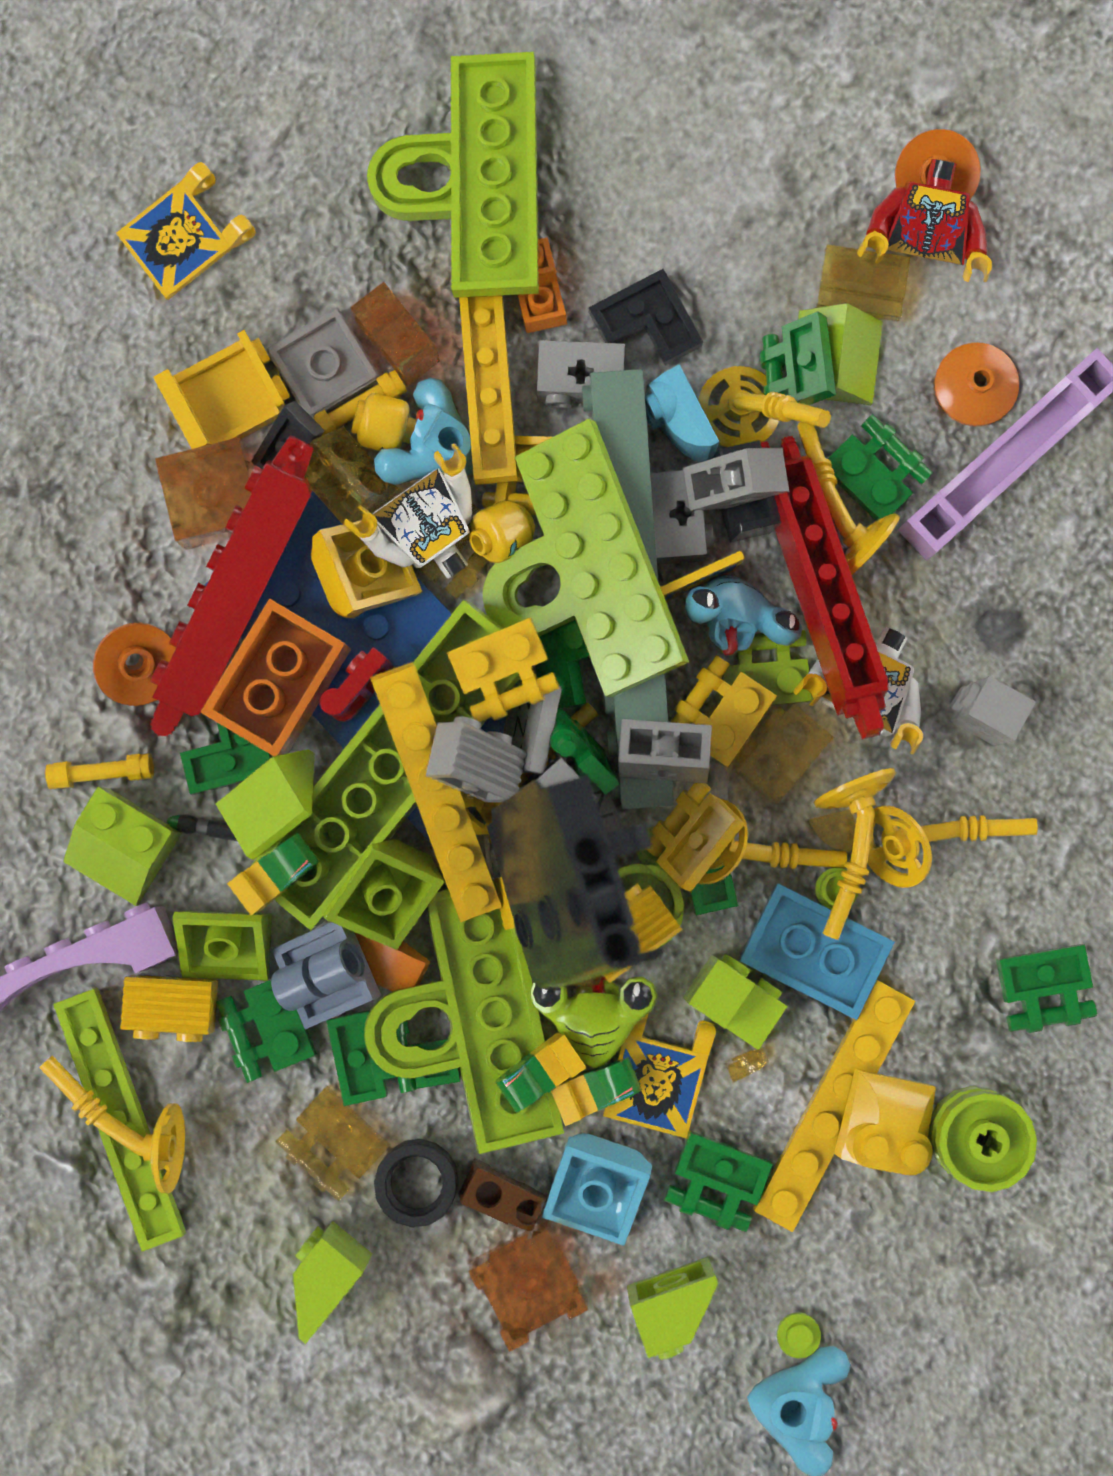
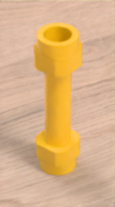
M395 369L388 374L386 372L376 378L378 383L376 386L327 414L324 409L315 414L313 419L325 430L319 442L322 443L327 439L330 440L339 434L337 428L354 419L359 399L366 401V398L371 393H378L396 399L401 398L400 396L405 394L407 389Z
M151 753L127 755L126 760L74 766L68 761L47 764L45 768L46 783L50 790L73 788L76 782L128 777L129 781L153 779L154 763Z

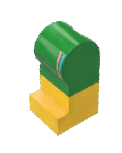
M297 833L275 848L271 853L264 855L245 871L239 873L227 884L252 916L263 910L320 861L300 834Z
M555 1033L503 1073L495 1083L513 1110L519 1112L537 1101L546 1092L552 1091L568 1078L575 1077L586 1069V1066L566 1036Z
M629 1057L610 1064L590 1069L573 1078H568L551 1092L563 1122L567 1126L587 1115L642 1091V1088Z

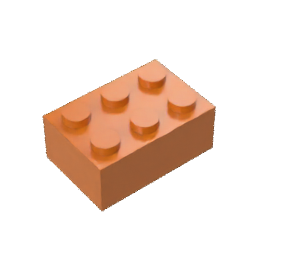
M269 598L202 708L201 713L273 756L287 754L319 704L321 695L328 689L351 649L341 640Z

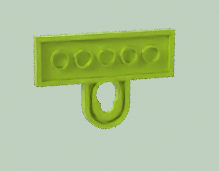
M534 51L451 56V133L396 137L383 144L374 153L368 165L367 182L372 198L378 208L388 216L403 221L451 219V290L454 298L539 294L536 60ZM417 162L442 163L451 171L450 179L446 185L433 192L421 191L413 185H403L398 181L397 176L400 169L408 165H414Z
M589 418L515 456L544 536L520 547L509 559L501 563H495L491 567L483 586V604L487 616L503 629L525 619L532 618L539 636L576 620L605 697H614L688 663V657L596 421ZM551 565L559 574L561 582L556 598L543 607L533 605L526 608L520 605L517 598L518 590L524 583L529 581L532 573L540 566Z
M449 890L437 892L427 906V913L441 980L396 990L382 997L373 1006L366 1019L364 1038L368 1053L381 1069L401 1078H416L460 1068L475 1144L479 1154L564 1134L561 1115L551 1091L549 1093L546 1092L525 1109L515 1112L495 1083L503 1073L545 1042L539 1011L534 1006L530 995L533 985L532 978L515 928L505 930L501 918L502 913L499 908L460 923ZM425 1007H437L448 1016L451 1032L448 1040L438 1048L424 1050L418 1046L406 1047L396 1037L398 1026L404 1021L411 1020L419 1010Z

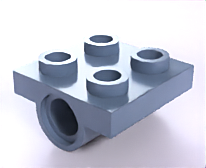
M330 922L271 949L279 967V970L274 972L271 980L273 994L284 1009L288 1011L297 1009L305 1029L381 997L355 932Z

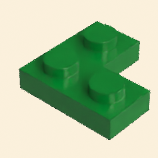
M574 620L539 636L549 660L535 666L537 678L552 672L554 673L562 689L558 708L562 710L586 704L579 661L589 659L590 655L578 623Z
M217 723L221 742L180 753L190 795L241 783L272 758V755Z

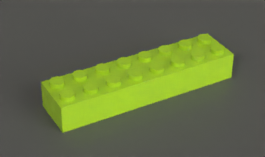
M463 600L413 662L436 726L438 723L454 722L455 717L474 719L470 706L485 701L481 688L467 694L463 693L447 654L449 651L503 629L470 601ZM519 673L495 682L500 694L514 687L520 679ZM380 704L313 787L312 814L259 855L251 864L253 865L264 855L271 853L293 835L300 834L320 862L274 901L309 930L315 929L325 921L323 913L369 846L374 843L390 840L417 807ZM486 720L480 722L481 726L485 723Z

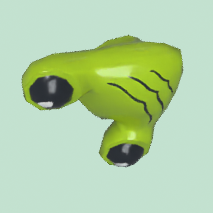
M598 976L594 980L582 983L577 988L576 994L573 997H568L566 986L545 990L538 987L534 982L530 992L534 1006L555 1024L560 1034L566 1036L582 1062L593 1068L605 1065L614 1057L635 1025L653 1010L657 1000V992L653 982L643 976L628 978L621 987V991L617 984L609 983L604 976Z

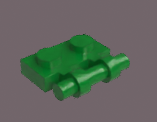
M817 311L781 326L783 342L779 343V336L776 334L763 336V351L760 352V365L766 372L767 385L763 388L764 395L770 392H777L792 396L796 402L806 405H812L836 395L828 323L825 315ZM786 365L787 377L783 378L782 367Z
M872 414L861 425L872 439L864 445L852 434L828 459L831 461L837 484L877 521L893 514L913 494L902 482L908 474L913 476L922 485L933 472L922 462L924 457L916 449L911 451L894 435L897 431L889 423L884 425ZM882 447L900 464L893 472L875 456Z
M558 708L554 729L550 738L552 748L560 753V755L570 757L575 762L573 769L578 777L588 775L591 786L595 783L607 795L620 783L603 747L576 719L573 721L565 711Z
M1084 944L996 959L1004 1002L1021 1001L1023 1007L1021 1013L1007 1015V1025L1010 1032L1026 1030L1028 1033L1042 1031L1043 1026L1059 1023L1073 1026L1081 1024V1019L1097 1017L1094 1001L1079 1002L1077 996L1078 990L1093 988ZM1060 995V1006L1040 1009L1039 997Z
M271 980L243 991L249 1005L248 1008L238 1011L232 996L216 1002L222 1017L218 1019L222 1032L227 1030L235 1051V1055L232 1056L236 1068L241 1067L247 1083L263 1077L257 1062L261 1058L268 1056L273 1070L276 1072L317 1054L308 1029L304 1028L297 1009L288 1011L278 1003L272 991ZM253 1019L263 1041L262 1044L251 1047L243 1023Z
M371 1010L326 1020L344 1106L387 1097L388 1092L385 1079L397 1077L381 1069L373 1061L366 1048L364 1029L366 1019ZM408 1021L402 1022L396 1031L398 1041L408 1047L406 1034L410 1033ZM397 1077L400 1093L417 1090L415 1078Z
M689 1130L674 1172L676 1175L687 1178L690 1181L685 1190L669 1185L664 1201L678 1206L679 1212L689 1216L697 1213L715 1220V1226L729 1230L730 1227L747 1232L752 1216L737 1210L740 1201L744 1200L758 1206L773 1164L771 1161ZM704 1185L726 1193L723 1203L720 1204L701 1197Z

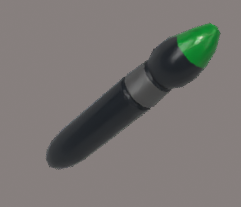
M188 814L174 815L167 819V824L185 834L196 833L237 841L226 822L198 819Z

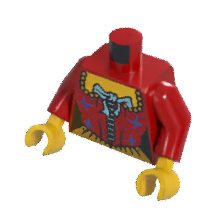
M931 159L926 184L906 182L904 187L894 188L874 209L866 237L857 250V255L862 257L867 247L873 248L878 255L875 260L876 264L880 263L887 250L964 265L966 259L967 262L962 276L966 282L970 280L972 269L982 271L984 274L983 282H987L992 269V261L987 256L986 231L978 206L970 201V193L951 190L957 164L937 159Z

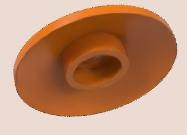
M934 129L917 135L907 143L901 151L895 166L896 188L904 187L906 182L926 184L931 159H937L957 164L951 190L970 193L971 200L980 181L981 167L975 148L964 136L947 129Z
M967 343L953 349L941 361L935 374L934 390L939 405L953 420L968 426H985L997 422L1011 410L1019 392V377L1012 360L999 348L986 343ZM982 374L985 376L987 385L984 387L977 386L973 380L974 375Z
M147 623L125 624L108 633L98 645L93 658L94 677L102 692L111 700L123 705L140 706L156 701L152 696L158 685L151 683L150 680L160 660L163 659L169 662L176 647L169 644L170 636L162 629ZM130 655H140V660L137 664H126V660Z

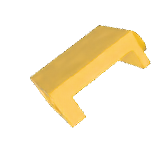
M245 330L237 333L239 341L175 375L167 369L153 376L192 451L200 460L274 422L286 405L284 400L291 397L279 374L271 378L264 366L271 359L259 337L251 341Z

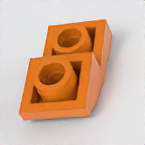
M548 237L538 239L539 294L517 295L526 334L567 325L566 312L557 281L556 268Z
M355 933L376 984L392 992L420 984L430 964L427 958L404 941L395 950Z

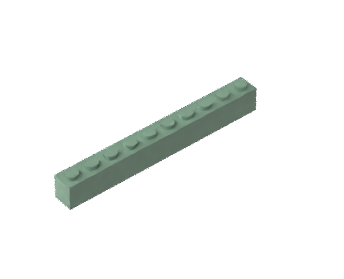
M643 369L590 373V385L582 386L583 411H592V420L596 421L658 580ZM664 673L614 697H605L604 695L605 713L614 714L615 731H607L609 757H617L618 774L615 775L620 783L611 790L612 800H620L621 809L674 806L672 781L619 777L622 719L668 722Z

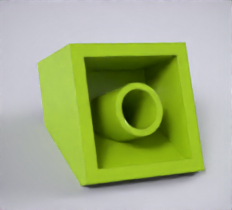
M97 787L74 824L63 862L133 905L138 906L182 832L172 828L165 821L112 789Z
M397 839L374 843L369 846L323 913V917L327 921L397 950L445 881L431 855Z
M334 1221L325 1230L317 1226L295 1255L301 1261L293 1272L298 1336L305 1344H307L364 1273L373 1254Z
M709 1257L627 1285L630 1308L648 1359L657 1355L661 1360L672 1358L684 1351L683 1346L692 1342L718 1286Z

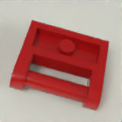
M374 647L368 654L361 651L348 665L346 672L350 675L338 689H328L321 695L320 706L322 710L340 722L350 721L375 693L370 677L395 667Z

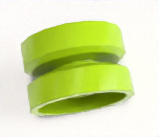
M968 1086L953 1090L938 1102L932 1113L928 1139L932 1145L934 1158L947 1173L973 1190L995 1192L1010 1188L1026 1176L1035 1160L1037 1137L1032 1120L1019 1104L990 1088ZM980 1133L985 1135L981 1143L976 1142Z

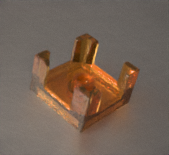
M237 437L155 458L175 542L185 550L205 545V541L202 538L229 532V530L225 529V526L235 506L238 505L244 508L251 495V492L245 490L244 487L250 477L249 469L252 468L248 449L241 439Z
M548 1220L534 1226L533 1231H525L472 1259L468 1272L478 1291L483 1288L500 1322L499 1332L509 1352L526 1344L529 1341L530 1332L567 1313V1317L570 1320L589 1310L588 1297Z

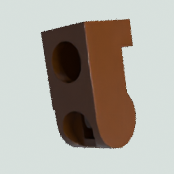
M474 1158L458 1193L461 1204L507 1225L509 1223L527 1231H533L547 1200V1197L535 1188L492 1169L490 1165Z

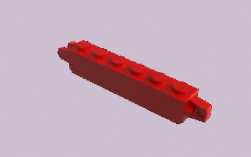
M290 435L274 460H268L263 469L255 465L244 487L245 490L251 492V495L244 508L238 505L235 506L225 526V529L231 531L232 534L225 547L219 544L216 545L206 565L207 568L213 570V573L206 586L198 582L187 606L195 610L188 624L179 621L169 641V644L176 647L169 662L163 659L160 660L150 680L151 683L158 685L152 698L160 701L150 723L151 729L157 734V737L172 735L183 713L190 716L201 714L202 708L218 684L311 496L312 489L305 475L314 447Z
M793 436L781 438V448L783 450L789 491L774 495L781 519V524L775 528V532L837 716L844 714L846 719L853 717L862 740L876 737L884 729L880 711L886 708L884 697L888 692V678L813 462L808 456L801 457ZM768 441L761 442L762 448H771Z

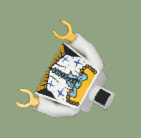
M451 444L454 449V455L447 461L444 460L439 451L434 453V459L444 471L443 473L439 468L433 470L373 513H370L363 506H358L357 508L363 513V518L357 525H354L348 519L344 520L345 526L360 537L375 556L401 567H408L413 564L417 568H421L434 559L447 579L468 565L455 546L456 542L470 533L467 525L472 519L471 487L464 469L466 457L456 444Z
M884 627L876 643L888 678V692L884 697L886 708L880 711L884 729L880 733L887 737L894 734L897 728V732L891 741V747L897 749L901 740H905L911 745L910 754L913 755L923 740V733L919 728L921 718L919 683L912 677L914 667L898 659L907 641V637L896 630ZM817 659L809 673L794 688L793 692L797 695L802 689H806L813 696V700L809 703L810 706H814L819 702L835 710L819 660Z

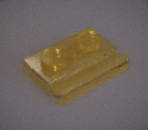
M827 244L824 250L816 308L848 303L875 318L899 322L903 312L902 306L905 298L911 257L885 253L880 263L876 264L877 252L865 250L863 256L859 257L857 255L858 249Z

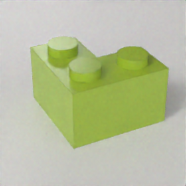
M724 954L722 959L719 960L711 955L683 996V999L708 1018L759 1050L788 1007L778 1000L783 992L762 978L757 985L746 977L751 970L731 956Z

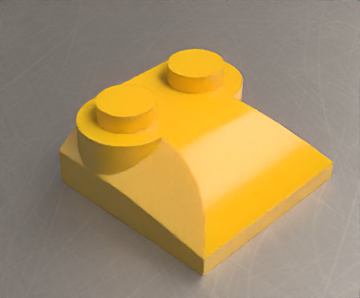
M356 521V522H352V523H353L354 525H357V524H359L361 521ZM345 524L319 530L312 536V563L330 606L340 616L355 618L367 610L398 602L422 593L412 565L401 567L375 556L361 538L350 531Z
M855 1069L834 1154L840 1159L867 1168L909 1176L923 1172L930 1164L933 1155L928 1133L936 1087L931 1084Z

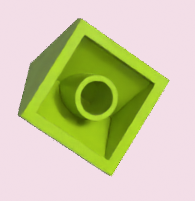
M848 303L800 310L798 319L817 311L827 317L836 395L825 400L871 406L874 397L883 321Z
M306 749L273 756L216 803L217 808L245 855L250 859H256L312 814L315 753L311 750Z
M191 910L174 912L173 924L182 978L268 981L272 913H255L251 916L245 912Z

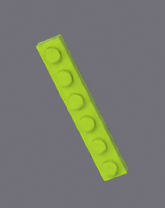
M94 988L54 1003L53 1006L82 1087L86 1091L92 1090L94 1092L93 1098L99 1097L101 1099L100 1106L107 1105V1113L143 1137L146 1134H151L99 989ZM98 1129L141 1251H146L184 1236L186 1230L172 1192L166 1194L158 1191L152 1175L151 1162L145 1161L143 1156H138ZM164 1169L159 1170L161 1180L165 1175Z

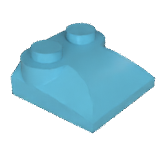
M679 364L663 372L647 385L645 396L646 420L652 430L660 428L682 454L694 461L704 462L714 456L719 440Z
M586 1133L570 1136L565 1144L542 1218L624 1246L649 1181L652 1164L639 1151Z

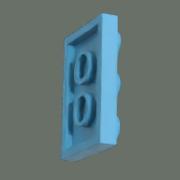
M776 883L738 961L857 1020L895 942L848 918L839 940L830 938L822 933L831 910Z

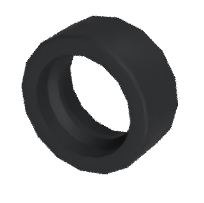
M424 1139L403 1141L391 1148L378 1166L374 1180L376 1200L383 1213L397 1224L411 1228L429 1226L441 1219L454 1202L459 1184L457 1167L450 1154L435 1142ZM421 1157L428 1159L437 1166L441 1173L442 1189L440 1195L434 1203L425 1208L414 1209L406 1207L396 1199L392 1192L391 1177L393 1171L400 1162L407 1158Z

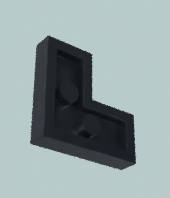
M664 269L601 300L588 309V313L605 343H620L646 330L665 366L703 345L701 336Z

